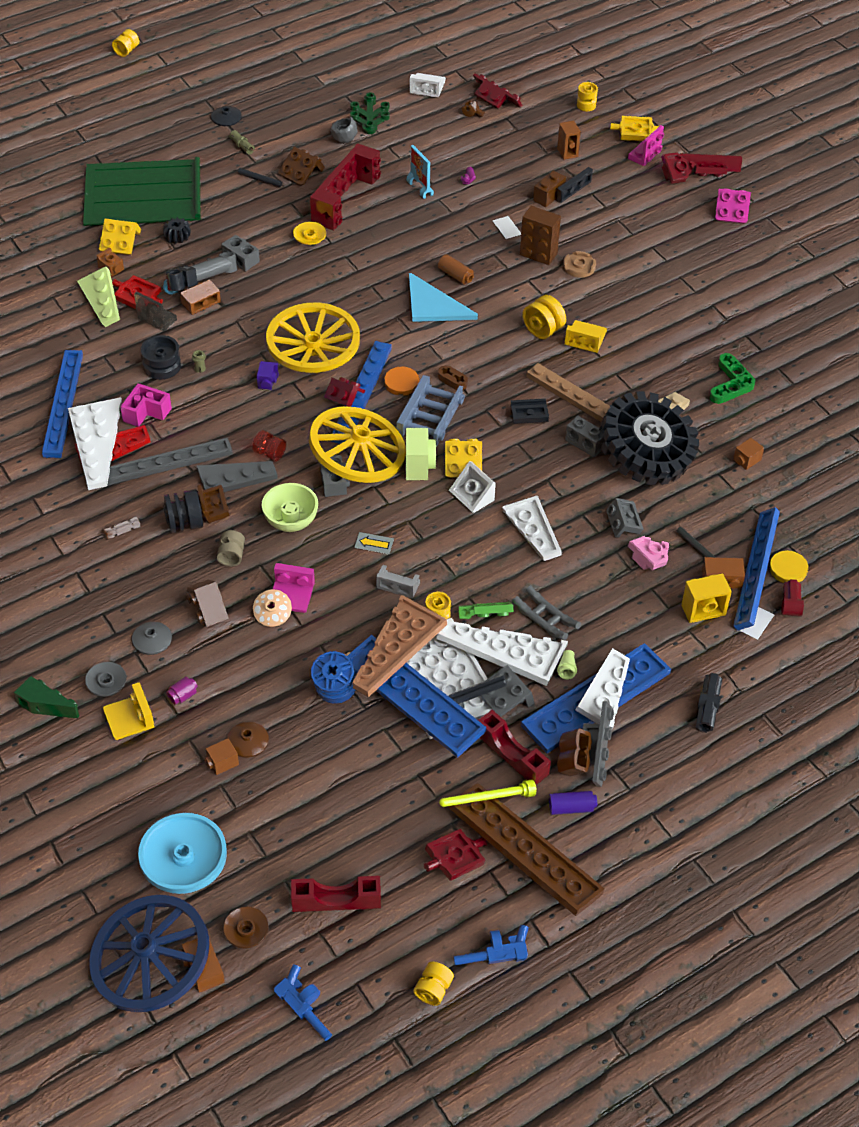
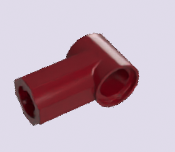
M790 579L784 582L781 614L802 617L804 600L801 599V583L795 579Z

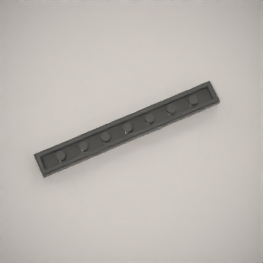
M227 437L110 466L107 486L232 455L233 450Z

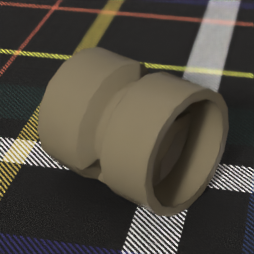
M228 530L221 534L217 552L219 563L230 567L241 563L245 544L243 534L234 530Z

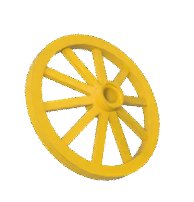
M303 303L283 310L272 319L267 328L266 342L269 353L281 365L299 372L318 373L338 368L355 355L360 344V330L355 319L339 307L325 303ZM303 313H320L315 331L310 330ZM326 314L339 318L329 329L320 334ZM298 315L306 335H303L284 321ZM344 323L351 330V333L327 338ZM281 326L300 340L276 337L274 335L278 327ZM352 339L347 349L328 345ZM274 342L299 347L280 352ZM322 350L339 353L341 355L331 360H328V358L325 356ZM306 351L301 361L287 357ZM318 355V357L322 361L317 363H307L311 356Z
M357 407L332 408L321 413L314 420L310 429L309 445L314 456L325 468L342 478L363 483L380 482L394 476L403 465L406 456V446L401 434L388 420L369 410ZM342 417L350 428L329 420ZM350 417L364 419L363 425H356ZM371 422L383 430L370 431L368 425ZM322 425H325L344 434H318V430ZM389 435L395 446L373 437ZM346 440L326 453L319 444V441ZM349 446L352 448L345 467L330 458ZM376 446L397 453L396 461L392 463ZM368 448L388 468L374 472ZM357 451H362L368 472L350 469Z

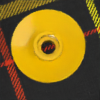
M304 222L295 227L293 234L298 242L313 245L324 240L326 229L316 222Z

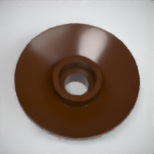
M243 722L234 726L227 737L237 751L238 756L244 758L261 754L266 749L269 741L266 729L255 722Z
M241 907L235 909L227 916L223 928L229 943L239 948H251L260 944L265 939L269 926L268 920L262 911L254 907ZM245 929L251 930V931L248 932V933H244V932H243V930H245Z

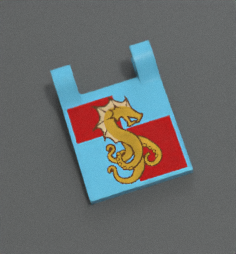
M411 145V169L406 180L410 185L413 184V179L420 182L423 186L420 190V196L425 199L427 193L430 196L434 194V191L430 188V161L414 145Z

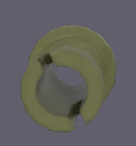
M196 350L192 354L194 369L198 373L199 367L201 373L206 370L204 361L206 355L201 350Z

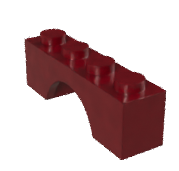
M489 711L478 720L486 726V732L480 738L526 780H533L537 785L549 775L551 761L538 749L529 750L518 743L511 734L507 722L495 711Z
M360 876L353 882L342 886H326L316 882L314 879H291L292 912L381 908L380 876Z

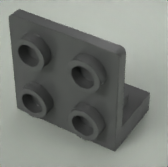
M508 665L487 679L503 675L507 685L481 695L491 709L500 717L519 703L522 704L524 702L528 708L535 703L532 692Z

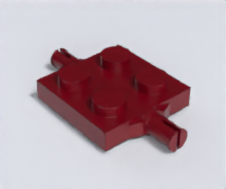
M461 829L426 844L425 850L433 860L424 863V869L429 872L438 867L450 881L484 865L486 859L481 855L478 848L485 846L487 841L483 837L473 841Z

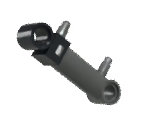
M224 252L219 254V257L208 258L207 261L192 266L184 265L167 271L168 290L179 291L185 287L197 285L198 281L222 273L237 271L235 253Z

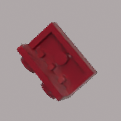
M339 377V380L331 378L324 397L351 407L357 391L365 393V390L360 388L361 384L350 381L349 384V380Z

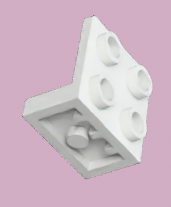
M421 73L411 74L410 93L439 97L445 83V77Z

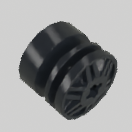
M196 489L183 491V500H179L177 493H173L174 502L170 501L169 494L164 495V515L171 533H176L175 524H179L181 532L184 531V522H188L191 530L203 528L202 513Z

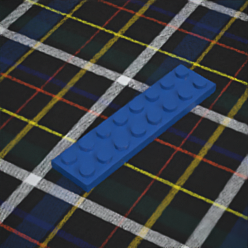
M373 635L369 636L347 656L353 664L356 675L361 666L367 661V655L370 650L372 651L377 638ZM405 663L376 690L457 758L486 732V726L408 663Z
M645 643L625 655L630 660L618 707L671 672V668ZM597 674L521 721V727L546 754L559 746L562 733L578 728L583 729L584 723H595L577 712L576 708Z

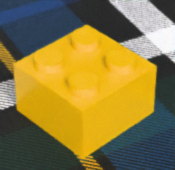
M724 574L710 575L686 581L681 606L689 623L726 615L732 591Z

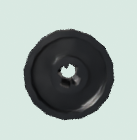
M157 335L143 342L141 357L143 370L146 375L161 380L171 378L180 371L179 344L174 338Z

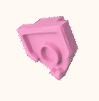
M645 536L629 542L628 547L634 552L632 559L643 570L647 568L655 570L667 564L668 542L661 541V543L651 541V538Z

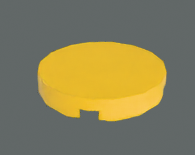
M780 551L771 558L770 572L776 580L782 583L790 579L801 582L807 576L808 563L802 555L794 551Z

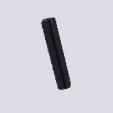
M500 675L448 696L457 704L505 687L507 682L505 677Z

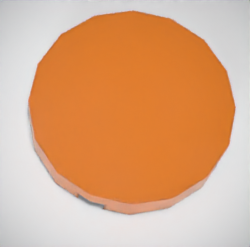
M395 367L390 369L385 375V388L394 395H409L415 391L419 383V375L411 368Z

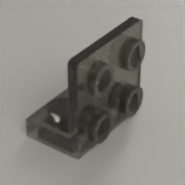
M139 292L134 293L137 317L141 321L164 332L177 321V315L165 310L163 304Z

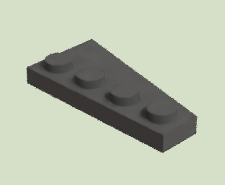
M272 461L197 465V471L204 490L222 485L224 492L278 479Z

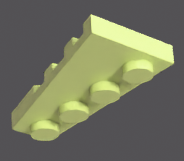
M107 267L77 281L105 327L120 320L110 271Z

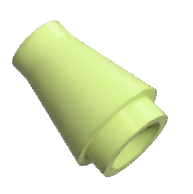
M571 650L563 652L557 668L559 676L563 679H572L577 673L575 654Z

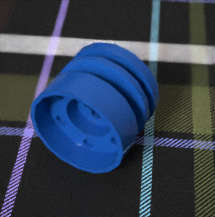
M333 651L320 655L314 661L311 668V677L319 697L332 704L342 703L350 699L355 693L352 682L356 677L350 658L343 653Z

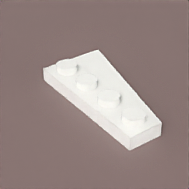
M538 496L502 507L506 516L543 561L562 555Z
M612 648L577 706L576 711L595 723L600 724L602 702L607 701L614 710L613 720H610L612 731L630 659Z

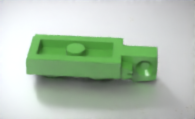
M511 602L458 606L460 619H470L474 614H478V617H489L490 613H497V616H507L509 612H514Z

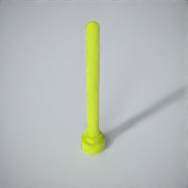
M525 780L515 787L442 798L439 804L442 807L519 794L526 798L536 795V784L533 780Z

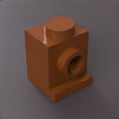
M111 248L96 255L98 268L107 267L111 277L124 270L123 259L114 254Z

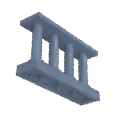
M423 375L397 421V430L401 436L405 435L406 428H428V435L434 436L433 439H436L437 447L440 440L444 439L445 430L459 404L462 405L464 401L463 386H459L456 393H451L432 387L430 385V377ZM433 394L450 399L451 402L449 405L425 399L426 395ZM424 405L444 411L445 413L443 417L419 411V408ZM417 417L438 423L436 429L412 423V420Z

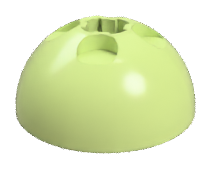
M285 483L273 487L265 494L262 500V510L267 521L276 529L284 532H296L304 529L314 520L318 510V499L316 494L304 485Z

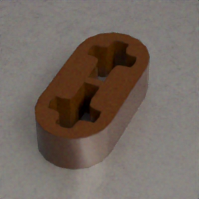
M447 365L439 368L438 378L441 382L455 390L459 386H463V390L467 388L468 378L465 374Z

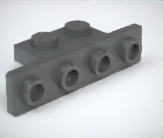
M607 701L602 702L600 724H583V730L591 733L592 743L588 752L590 757L589 766H594L593 783L598 787H602L603 781L606 780L605 761L609 758L607 744L608 740L611 739L610 720H613L614 710Z

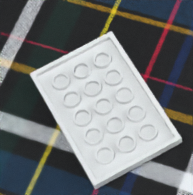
M437 635L406 662L447 696L487 680L485 673L473 654L437 639ZM481 696L458 704L477 720L492 710Z

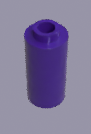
M592 791L549 794V810L551 815L594 812V808L598 805L597 796L593 795Z

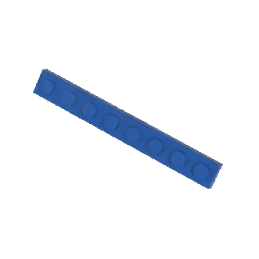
M379 341L374 342L356 383L361 384L360 388L364 389L365 393L357 391L351 407L365 409L392 350V344ZM340 417L337 424L350 428L344 419ZM350 417L357 425L360 418ZM334 429L332 434L344 433ZM331 440V442H335V443H339V444H341V443H343V442L346 441V440Z
M65 350L42 450L43 457H62L70 420L68 408L73 406L83 359L82 350Z
M776 507L760 512L734 621V627L737 630L749 628L755 624L780 513Z

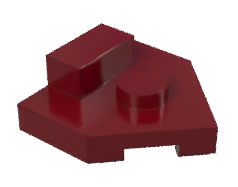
M677 152L661 156L663 161L661 168L666 181L670 180L671 184L685 182L696 165L691 160L689 162Z

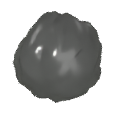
M352 117L350 119L341 118L337 120L330 129L333 139L340 143L351 142L358 132L356 122Z

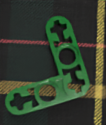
M721 354L718 365L731 380L712 388L710 400L716 404L724 403L748 393L755 386V378L732 354ZM732 371H739L741 373L735 374ZM733 387V388H736L737 390H736V391H731V390H729L728 388Z

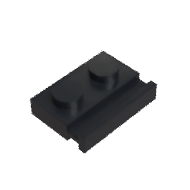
M546 398L511 400L510 407L513 424L549 422Z

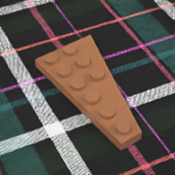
M401 595L397 607H394L391 618L389 621H386L377 637L373 650H370L367 655V661L361 666L353 680V688L369 697L447 626V619Z

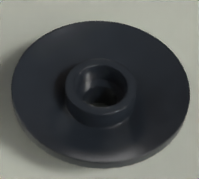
M232 106L219 107L211 114L212 121L219 126L235 125L242 118L240 110Z

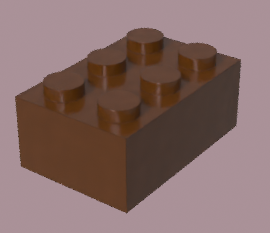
M531 205L522 216L520 255L550 265L558 254L561 216Z

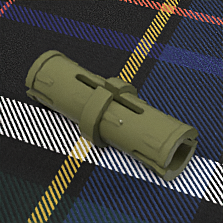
M236 130L230 132L232 135L229 134V137L236 143L238 148L241 147L248 155L254 152L255 147L248 142L245 136H241Z

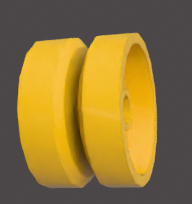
M545 294L540 296L523 310L522 317L527 329L540 339L548 338L566 323V314L562 305L551 295Z

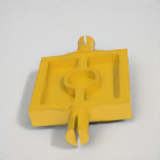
M622 116L620 124L611 123L610 130H620L621 140L644 141L659 126H654L652 117Z

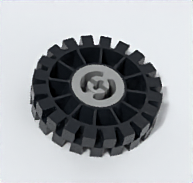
M636 391L634 396L630 392L624 394L622 398L618 397L610 405L600 423L598 437L599 443H603L601 449L604 455L611 454L608 461L613 467L619 463L622 464L619 472L626 476L630 470L633 471L632 480L641 482L644 476L646 484L655 485L657 481H659L660 485L668 484L670 480L676 481L681 475H684L698 453L699 439H696L698 436L697 428L690 427L693 421L689 415L680 417L684 410L679 405H676L673 409L670 408L672 400L664 397L660 403L658 402L659 394L650 392L646 398L644 391Z

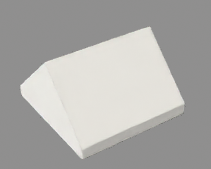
M469 461L449 491L471 512L475 513L494 501L495 482L472 461Z

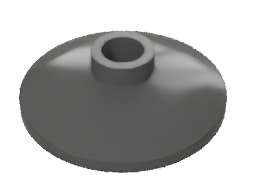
M160 622L144 623L136 628L132 635V643L135 649L147 655L163 652L172 641L170 629Z
M113 662L99 663L88 671L85 678L86 686L91 693L98 696L114 695L126 683L125 670Z

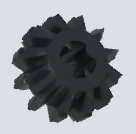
M171 218L170 221L167 220L163 225L165 240H169V243H183V240L187 241L191 234L190 225L184 218Z

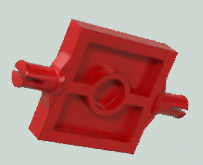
M134 275L125 282H120L116 279L112 281V285L119 288L114 293L115 299L118 302L142 311L150 303L157 304L158 306H161L163 303L162 299L156 297L161 293V287Z

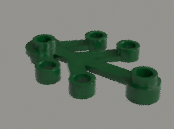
M368 92L364 96V104L367 105V111L360 108L358 102L353 101L350 103V117L362 125L364 133L374 134L377 130V125L390 119V113L388 112L390 104L384 101L381 103L380 108L373 111V105L376 104V96L374 93ZM359 114L365 117L367 121L359 117ZM381 114V117L373 121V118Z

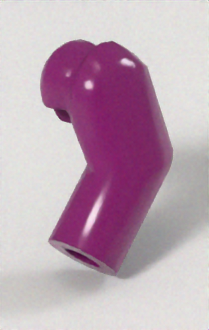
M472 167L466 168L467 174H464L465 177L461 176V181L465 185H469L476 179Z

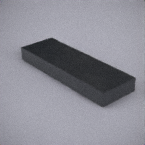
M587 167L557 188L556 201L559 203L564 202L591 183L593 169Z

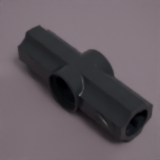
M716 673L705 675L703 690L700 693L697 708L699 712L696 728L705 733L713 731L716 713H718L721 700L719 695L723 678Z

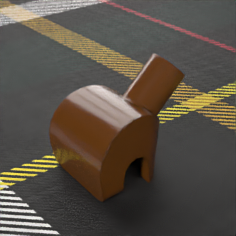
M475 99L473 103L467 100L461 107L463 114L468 117H472L475 113L480 117H483L485 114L484 111L479 109Z

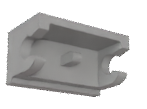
M382 565L377 574V588L413 598L420 584V575L415 574L413 579L388 572L386 570L387 566Z

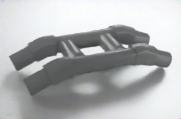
M531 585L525 590L531 596V599L538 604L536 608L531 610L519 596L512 600L523 615L537 623L552 637L562 640L568 638L566 632L554 626L559 621L565 626L575 629L581 627V622L562 613L545 600ZM545 609L554 615L548 621L539 616Z

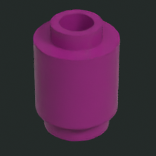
M185 676L170 686L166 694L174 705L181 704L197 693L196 688L198 686L193 678Z

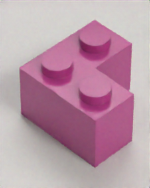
M139 383L120 407L123 422L137 427L141 425L147 415L164 420L172 409L169 393Z

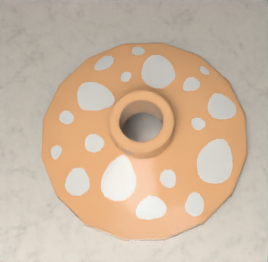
M274 589L266 590L259 594L253 605L255 618L259 623L267 627H276L285 623L290 617L292 610L291 601L288 596L282 591ZM269 604H275L274 608H268Z

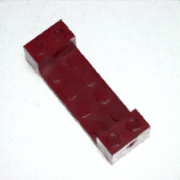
M359 143L355 145L310 197L311 222L319 223L333 231L338 225H341L343 220L341 196L348 191L351 184L356 179L371 185L376 180H379L381 176L379 150Z

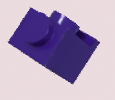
M261 361L257 373L258 389L272 390L273 383H276L279 377L278 363Z

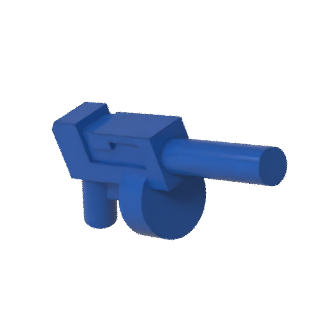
M520 925L518 934L510 936L508 938L510 944L502 945L500 931H490L491 947H487L486 951L453 956L454 964L461 965L488 960V964L516 960V962L524 961L528 957L525 939L529 927Z
M293 964L287 979L284 978L274 988V992L281 1000H285L301 1019L305 1017L320 1036L327 1041L331 1038L332 1034L312 1012L313 1008L310 1006L319 997L320 991L314 984H311L299 993L296 989L302 987V983L297 979L301 967Z

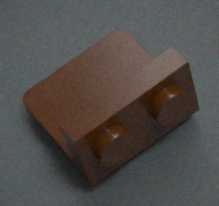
M293 147L280 168L279 174L303 186L314 168L322 172L325 166L321 163L322 159L318 156H312L304 149L300 150Z

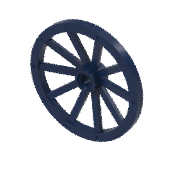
M150 895L124 905L103 924L92 945L90 974L95 987L109 1003L125 1011L149 1012L172 1004L192 988L205 967L209 954L207 927L195 908L186 901L174 896ZM155 907L173 908L174 911L151 933ZM147 909L143 932L138 933L127 918ZM182 913L186 914L195 925V927L159 937ZM120 924L133 937L131 942L108 941V939ZM190 936H198L196 955L161 946ZM104 950H131L104 969H101ZM159 954L192 963L189 971L179 983L158 958ZM132 960L115 993L107 987L104 978ZM141 962L143 999L132 1000L124 998L123 995ZM150 962L155 964L173 987L151 998Z

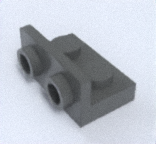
M615 498L608 506L606 511L615 537L619 538L624 531L640 534L644 530L633 501Z

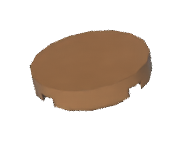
M576 251L571 255H566L563 268L571 276L579 278L588 277L596 270V260L589 253Z

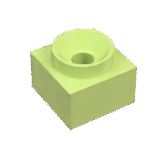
M406 428V480H428V469H436V439H428V428Z

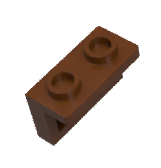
M201 484L197 485L199 503L202 505L200 506L202 517H206L208 522L212 523L230 516L222 485L203 490Z

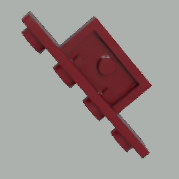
M473 74L475 80L481 84L474 93L478 98L497 109L500 108L505 100L512 102L520 108L523 106L518 95L510 94L506 88L498 87L494 81H488L482 74Z
M680 153L684 159L696 163L692 170L698 173L699 176L713 174V176L722 177L723 174L727 175V171L741 172L742 156Z

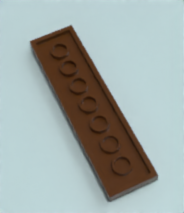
M477 783L460 795L487 790ZM497 798L448 806L451 811L573 915L577 916L603 895L605 888Z

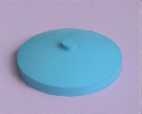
M178 813L160 819L146 831L140 842L138 856L142 873L153 886L165 892L184 894L206 887L219 876L226 862L227 848L222 831L213 821L194 813Z

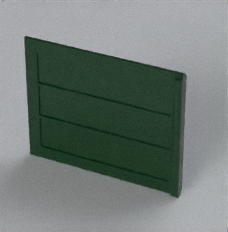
M200 157L187 160L86 164L84 226L104 225V219L135 223L166 222L167 220L170 221L171 218L176 219L177 217L179 219L184 218L185 221L201 220Z

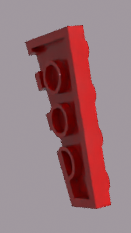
M145 425L117 432L112 451V461L151 442ZM76 443V444H75V449H76V452H77V454H78L80 463H81V465H82V462H81V459H80V455H79V451H78V447H77V443Z

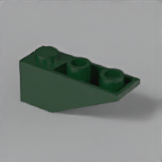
M30 676L14 692L17 704L32 714L77 719L80 717L78 705L74 700L65 698L56 689L52 690L40 679L37 680Z

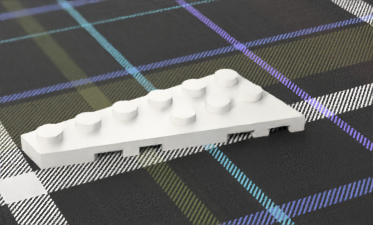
M121 397L68 408L88 490L106 487L108 484L110 462L112 461V451L115 445L117 423L122 405Z
M447 621V626L437 635V639L501 667L508 665L513 672L547 686L568 644V641L561 640L560 643L551 641V638L547 637L537 639L532 638L529 634L500 630L499 632L489 631L488 627L478 629L472 628L469 624Z

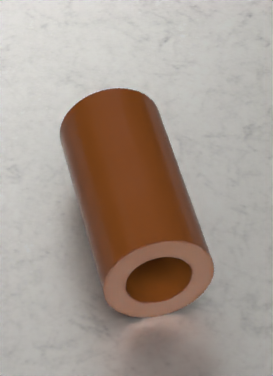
M445 254L439 260L438 268L462 284L466 285L473 280V270L448 254Z

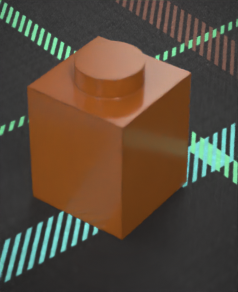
M749 438L736 447L733 460L748 470L762 460L764 447L753 438Z
M229 738L206 748L207 757L205 762L209 769L213 768L216 775L239 765L238 753Z

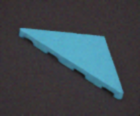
M409 273L412 322L478 319L476 312L414 274Z

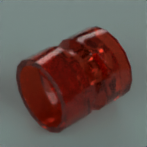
M261 430L254 438L252 450L260 455L265 454L267 458L277 462L282 458L287 444L284 439Z

